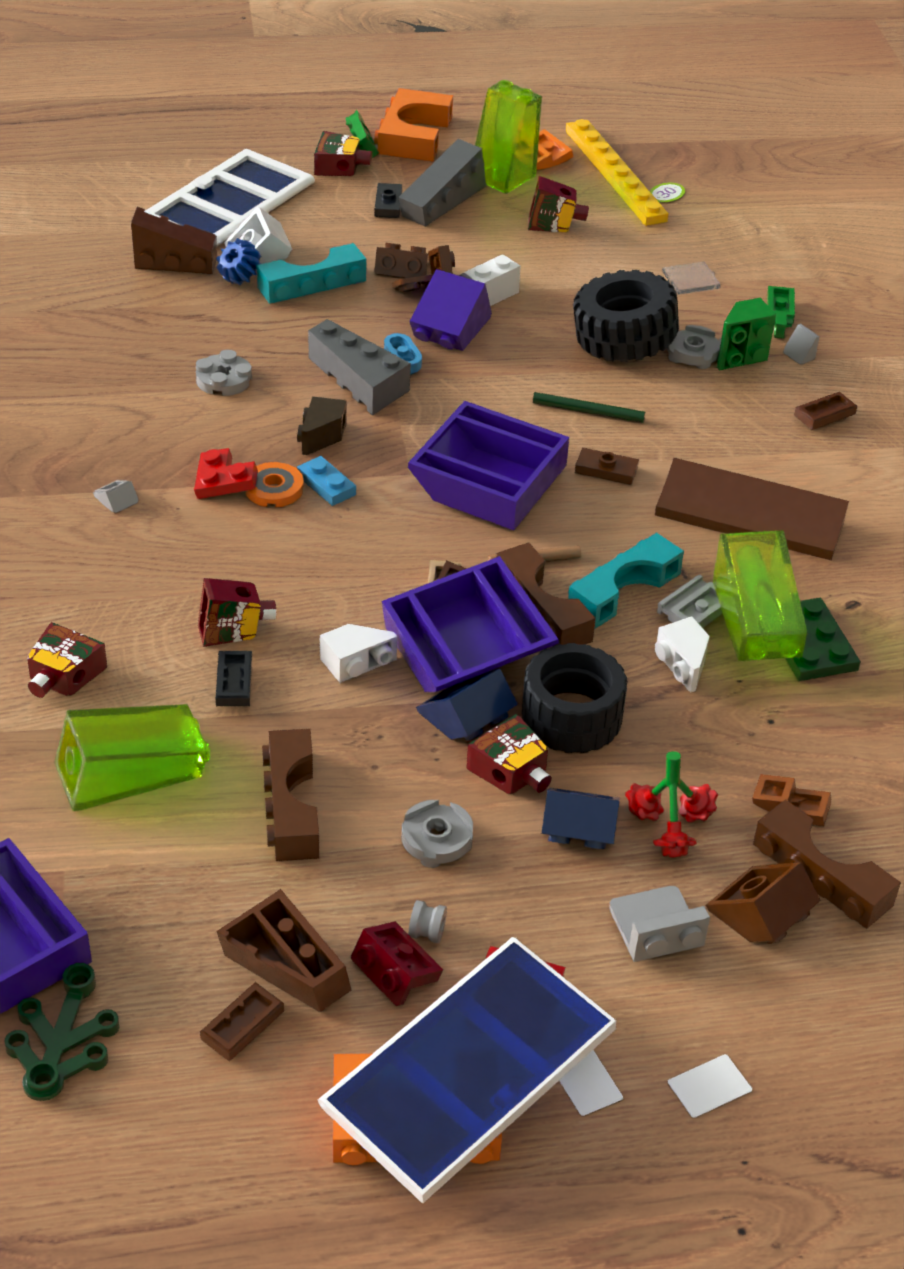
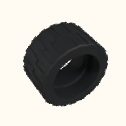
M559 644L540 651L538 655H535L530 660V664L527 665L525 670L521 711L522 720L550 749L564 751V753H587L588 751L602 748L613 741L622 725L628 682L622 665L612 655L605 653V651L585 644ZM576 693L587 696L594 701L573 703L561 700L554 695Z

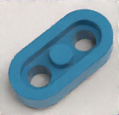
M394 333L384 339L385 350L411 363L410 375L422 368V354L409 336Z

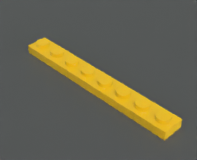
M579 119L575 122L566 123L567 134L645 226L668 222L669 213L588 120Z

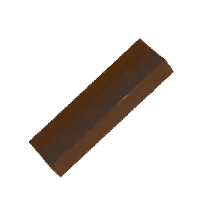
M673 458L665 485L656 505L655 516L832 560L844 525L849 501Z

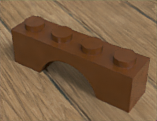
M529 542L496 553V557H501L555 633L559 644L576 643L586 645L593 642L596 618L579 599H563L552 596L540 588L543 584L545 560Z
M311 728L268 731L269 745H262L263 766H270V771H264V791L272 792V797L265 798L266 819H273V825H267L268 847L275 846L276 861L319 859L317 807L298 801L290 793L300 783L313 778Z
M786 799L758 820L753 845L778 864L801 862L817 894L842 910L850 919L855 920L868 929L894 906L901 884L900 881L872 861L862 864H844L826 857L816 848L811 839L810 832L814 819Z

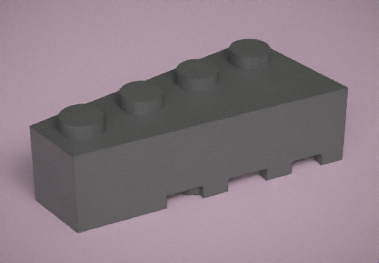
M458 138L399 196L401 215L426 227L486 187L482 148Z
M328 319L308 330L309 359L328 376L333 375L337 379V384L342 389L348 388L352 392V398L358 403L363 402L367 406V411L372 416L410 391L411 363Z

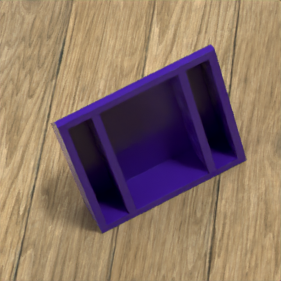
M464 401L408 462V468L433 501L502 527L515 530L566 467L569 437Z
M500 556L381 601L385 628L387 631L394 632L397 635V648L425 692L440 691L559 644L555 633Z
M10 838L0 842V1014L19 1004L23 999L29 998L63 979V973L70 965L75 963L90 964L92 962L87 931Z

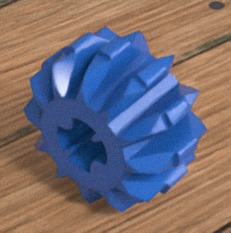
M239 238L234 243L228 241L225 249L220 248L222 254L216 258L218 261L216 268L227 282L240 286L244 281L250 283V277L257 275V265L261 264L259 260L262 256L250 241H243Z

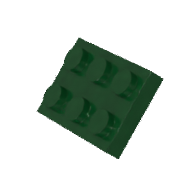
M821 597L762 608L761 618L798 682L859 670L860 659Z

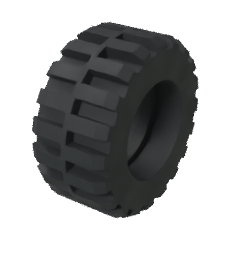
M633 269L632 271L618 270L617 273L612 274L608 272L600 278L595 277L591 279L589 284L585 283L574 298L573 309L577 341L587 353H591L599 359L603 357L606 361L620 360V362H628V360L635 359V361L643 360L646 356H655L659 350L664 351L668 348L679 331L677 292L668 280L661 275L655 276L653 272H640V270Z

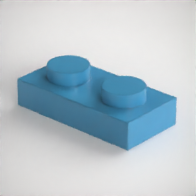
M322 456L297 466V469L303 475L304 482L331 506L356 495V485Z

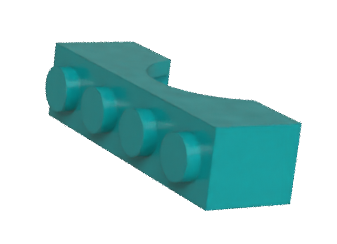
M351 243L330 248L329 256L324 261L314 265H293L283 260L257 265V288L268 303L271 304L365 282L367 259L357 246Z
M656 532L647 539L639 541L637 545L626 552L618 554L613 560L603 566L597 567L592 573L582 579L574 581L569 586L568 599H579L596 618L594 627L596 629L616 616L620 588L631 584H648L660 588L681 574L684 550Z

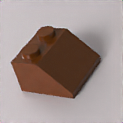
M796 862L752 866L708 902L706 907L709 912L749 942L766 941L768 944H773L785 938L787 930L793 924L805 920L810 915V910L821 900L802 863Z

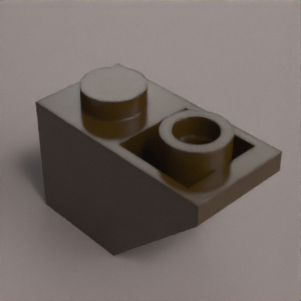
M312 396L309 408L305 407L303 411V425H299L297 432V442L302 443V455H309L342 441L347 423V400Z

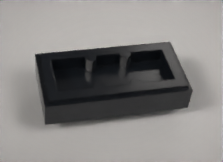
M378 183L374 216L399 218V196L402 194V184Z
M252 651L218 652L216 706H250Z

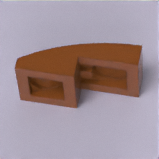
M760 774L752 797L753 804L770 812L786 799L814 819L812 825L825 826L832 802L831 792L796 788L795 778Z

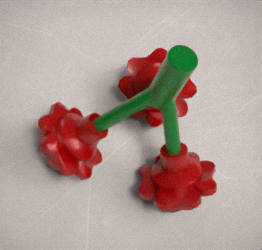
M675 751L667 753L666 777L656 787L648 784L641 786L633 783L630 787L631 790L625 793L629 802V811L633 815H636L640 820L650 819L657 821L659 815L664 812V808L661 805V792L666 787H669L670 821H667V832L661 835V838L653 840V844L661 847L664 857L669 856L671 858L688 855L689 846L697 844V840L688 837L686 833L682 832L681 821H678L677 787L683 792V795L680 797L681 807L679 814L685 817L688 823L696 820L706 821L716 811L715 801L718 797V793L715 790H711L708 784L700 787H688L680 778L681 754Z

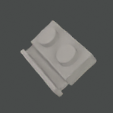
M699 574L660 601L657 613L660 615L665 613L668 615V620L672 623L692 616L703 628L733 607L735 597L711 581L706 583L702 580L703 576Z

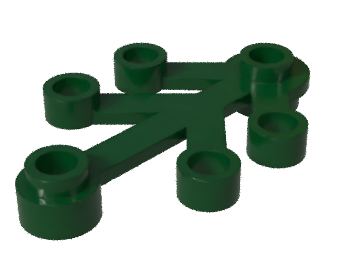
M86 963L72 964L63 973L64 988L67 995L54 1028L43 1014L42 1005L38 999L29 997L23 999L18 1004L19 1020L23 1024L32 1027L46 1048L41 1061L31 1049L29 1036L25 1031L14 1030L5 1037L4 1042L7 1054L10 1057L18 1058L26 1070L22 1081L25 1094L33 1100H50L62 1091L64 1080L86 1068L93 1071L101 1070L108 1063L107 1048L99 1042L88 1044L83 1049V1053L60 1063L63 1053L97 1035L102 1037L114 1036L120 1028L118 1014L113 1010L106 1009L97 1013L94 1019L72 1030L82 1000L88 997L96 987L94 969ZM28 1009L36 1010L30 1014L24 1013ZM105 1021L113 1022L111 1025L108 1026L101 1025ZM17 1041L24 1042L22 1045L17 1047L11 1046L13 1043ZM93 1054H101V1055H102L101 1057H99V1058H97V1059H91V1058H89V1057H90L91 1055H93ZM43 1081H49L46 1084L39 1085Z

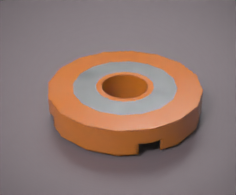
M263 463L257 465L256 488L245 491V495L249 500L260 506L267 507V504H275V507H284L294 503L302 496L304 487L303 475L297 468L286 463Z

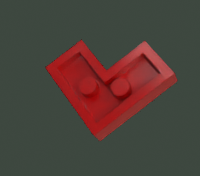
M229 448L211 449L207 452H202L200 454L194 487L197 499L255 489L258 474L255 461L231 465L232 454Z

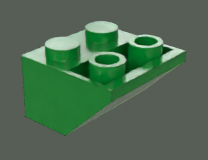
M761 297L736 302L724 321L717 363L718 370L768 361L776 314Z

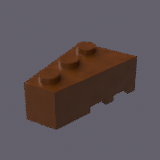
M137 206L131 221L135 269L213 274L217 261L216 258L218 257L217 236L215 234L188 224L182 226L168 221L169 218L163 215L159 218L144 212L145 209Z
M281 889L216 931L226 957L318 1012L323 1011L352 991L344 963Z

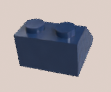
M499 668L450 686L418 705L416 709L419 714L449 739L464 737L466 741H469L484 733L482 727L488 723L494 725L508 718L509 714L507 711L517 706L518 703Z
M550 787L547 790L541 834H548V841L570 844V838L585 840V847L606 849V843L614 844L620 797Z

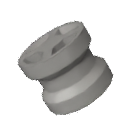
M416 900L411 914L408 934L415 939L420 936L428 937L431 942L439 944L445 927L447 906L438 905L434 908L427 906L424 901Z

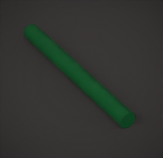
M534 392L533 403L641 423H644L645 411Z

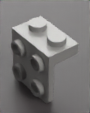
M667 886L617 897L610 901V912L633 962L698 948L705 944L710 916L705 906L689 909L679 888L676 886Z

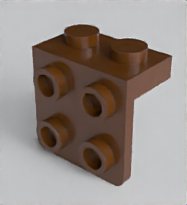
M449 245L438 246L428 251L431 275L399 279L392 282V288H399L400 292L414 291L420 288V285L425 284L426 289L436 269L453 274L452 267H455V257L453 251H450Z

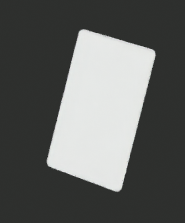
M594 1050L559 1080L581 1116L623 1100L621 1092ZM558 1056L549 1059L548 1063L550 1064Z
M726 1054L668 1080V1084L693 1118L752 1091L751 1086Z

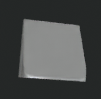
M800 323L787 342L783 353L800 365L812 361L816 357L820 336Z
M116 480L93 492L94 497L113 513L124 510L139 501L132 481Z

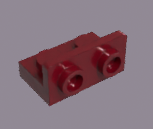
M396 921L364 928L351 954V960L395 1006L405 1003L412 988L438 982L443 972V969Z

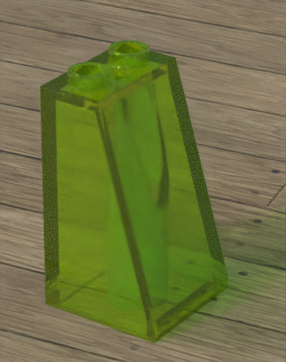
M501 80L488 88L475 146L482 148L486 185L505 194L536 176L542 104L541 95L532 92L530 89L514 85L509 80Z
M784 531L720 534L713 585L738 661L802 657L807 629Z
M188 704L67 710L54 763L72 811H81L199 778L202 776L205 763L210 759V747L208 742L204 741L199 730V722L193 717Z

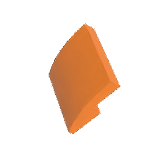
M545 129L531 138L523 133L505 145L508 151L533 170L550 168L574 157L571 148Z

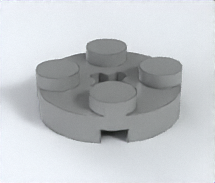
M687 325L685 330L677 333L674 341L668 346V358L674 363L695 365L699 369L710 368L711 363L719 357L721 338L718 341L715 338V332L709 328Z
M223 350L220 354L196 361V383L206 393L213 394V390L222 391V396L235 395L246 390L250 385V379L252 380L250 363L244 358L237 356L233 350Z
M426 800L412 806L405 814L402 824V844L407 852L416 859H419L425 867L435 868L440 864L453 862L464 856L472 848L473 821L468 812L461 806L450 802L449 807L439 805V800ZM435 828L437 831L444 830L441 835H435L431 833V829Z

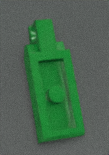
M356 110L355 113L346 117V125L349 127L352 135L360 139V150L372 151V158L378 155L379 151L370 130L365 125L360 113Z
M768 286L767 305L776 314L774 338L784 339L786 328H792L794 323L795 288Z

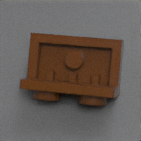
M386 242L385 247H377L374 273L404 278L425 276L427 264H430L426 248L411 246L410 251L402 250L401 244Z

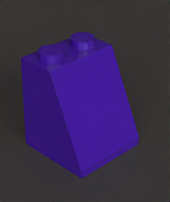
M436 269L410 319L413 335L424 342L431 341L447 349L454 348L463 351L492 315L486 284Z

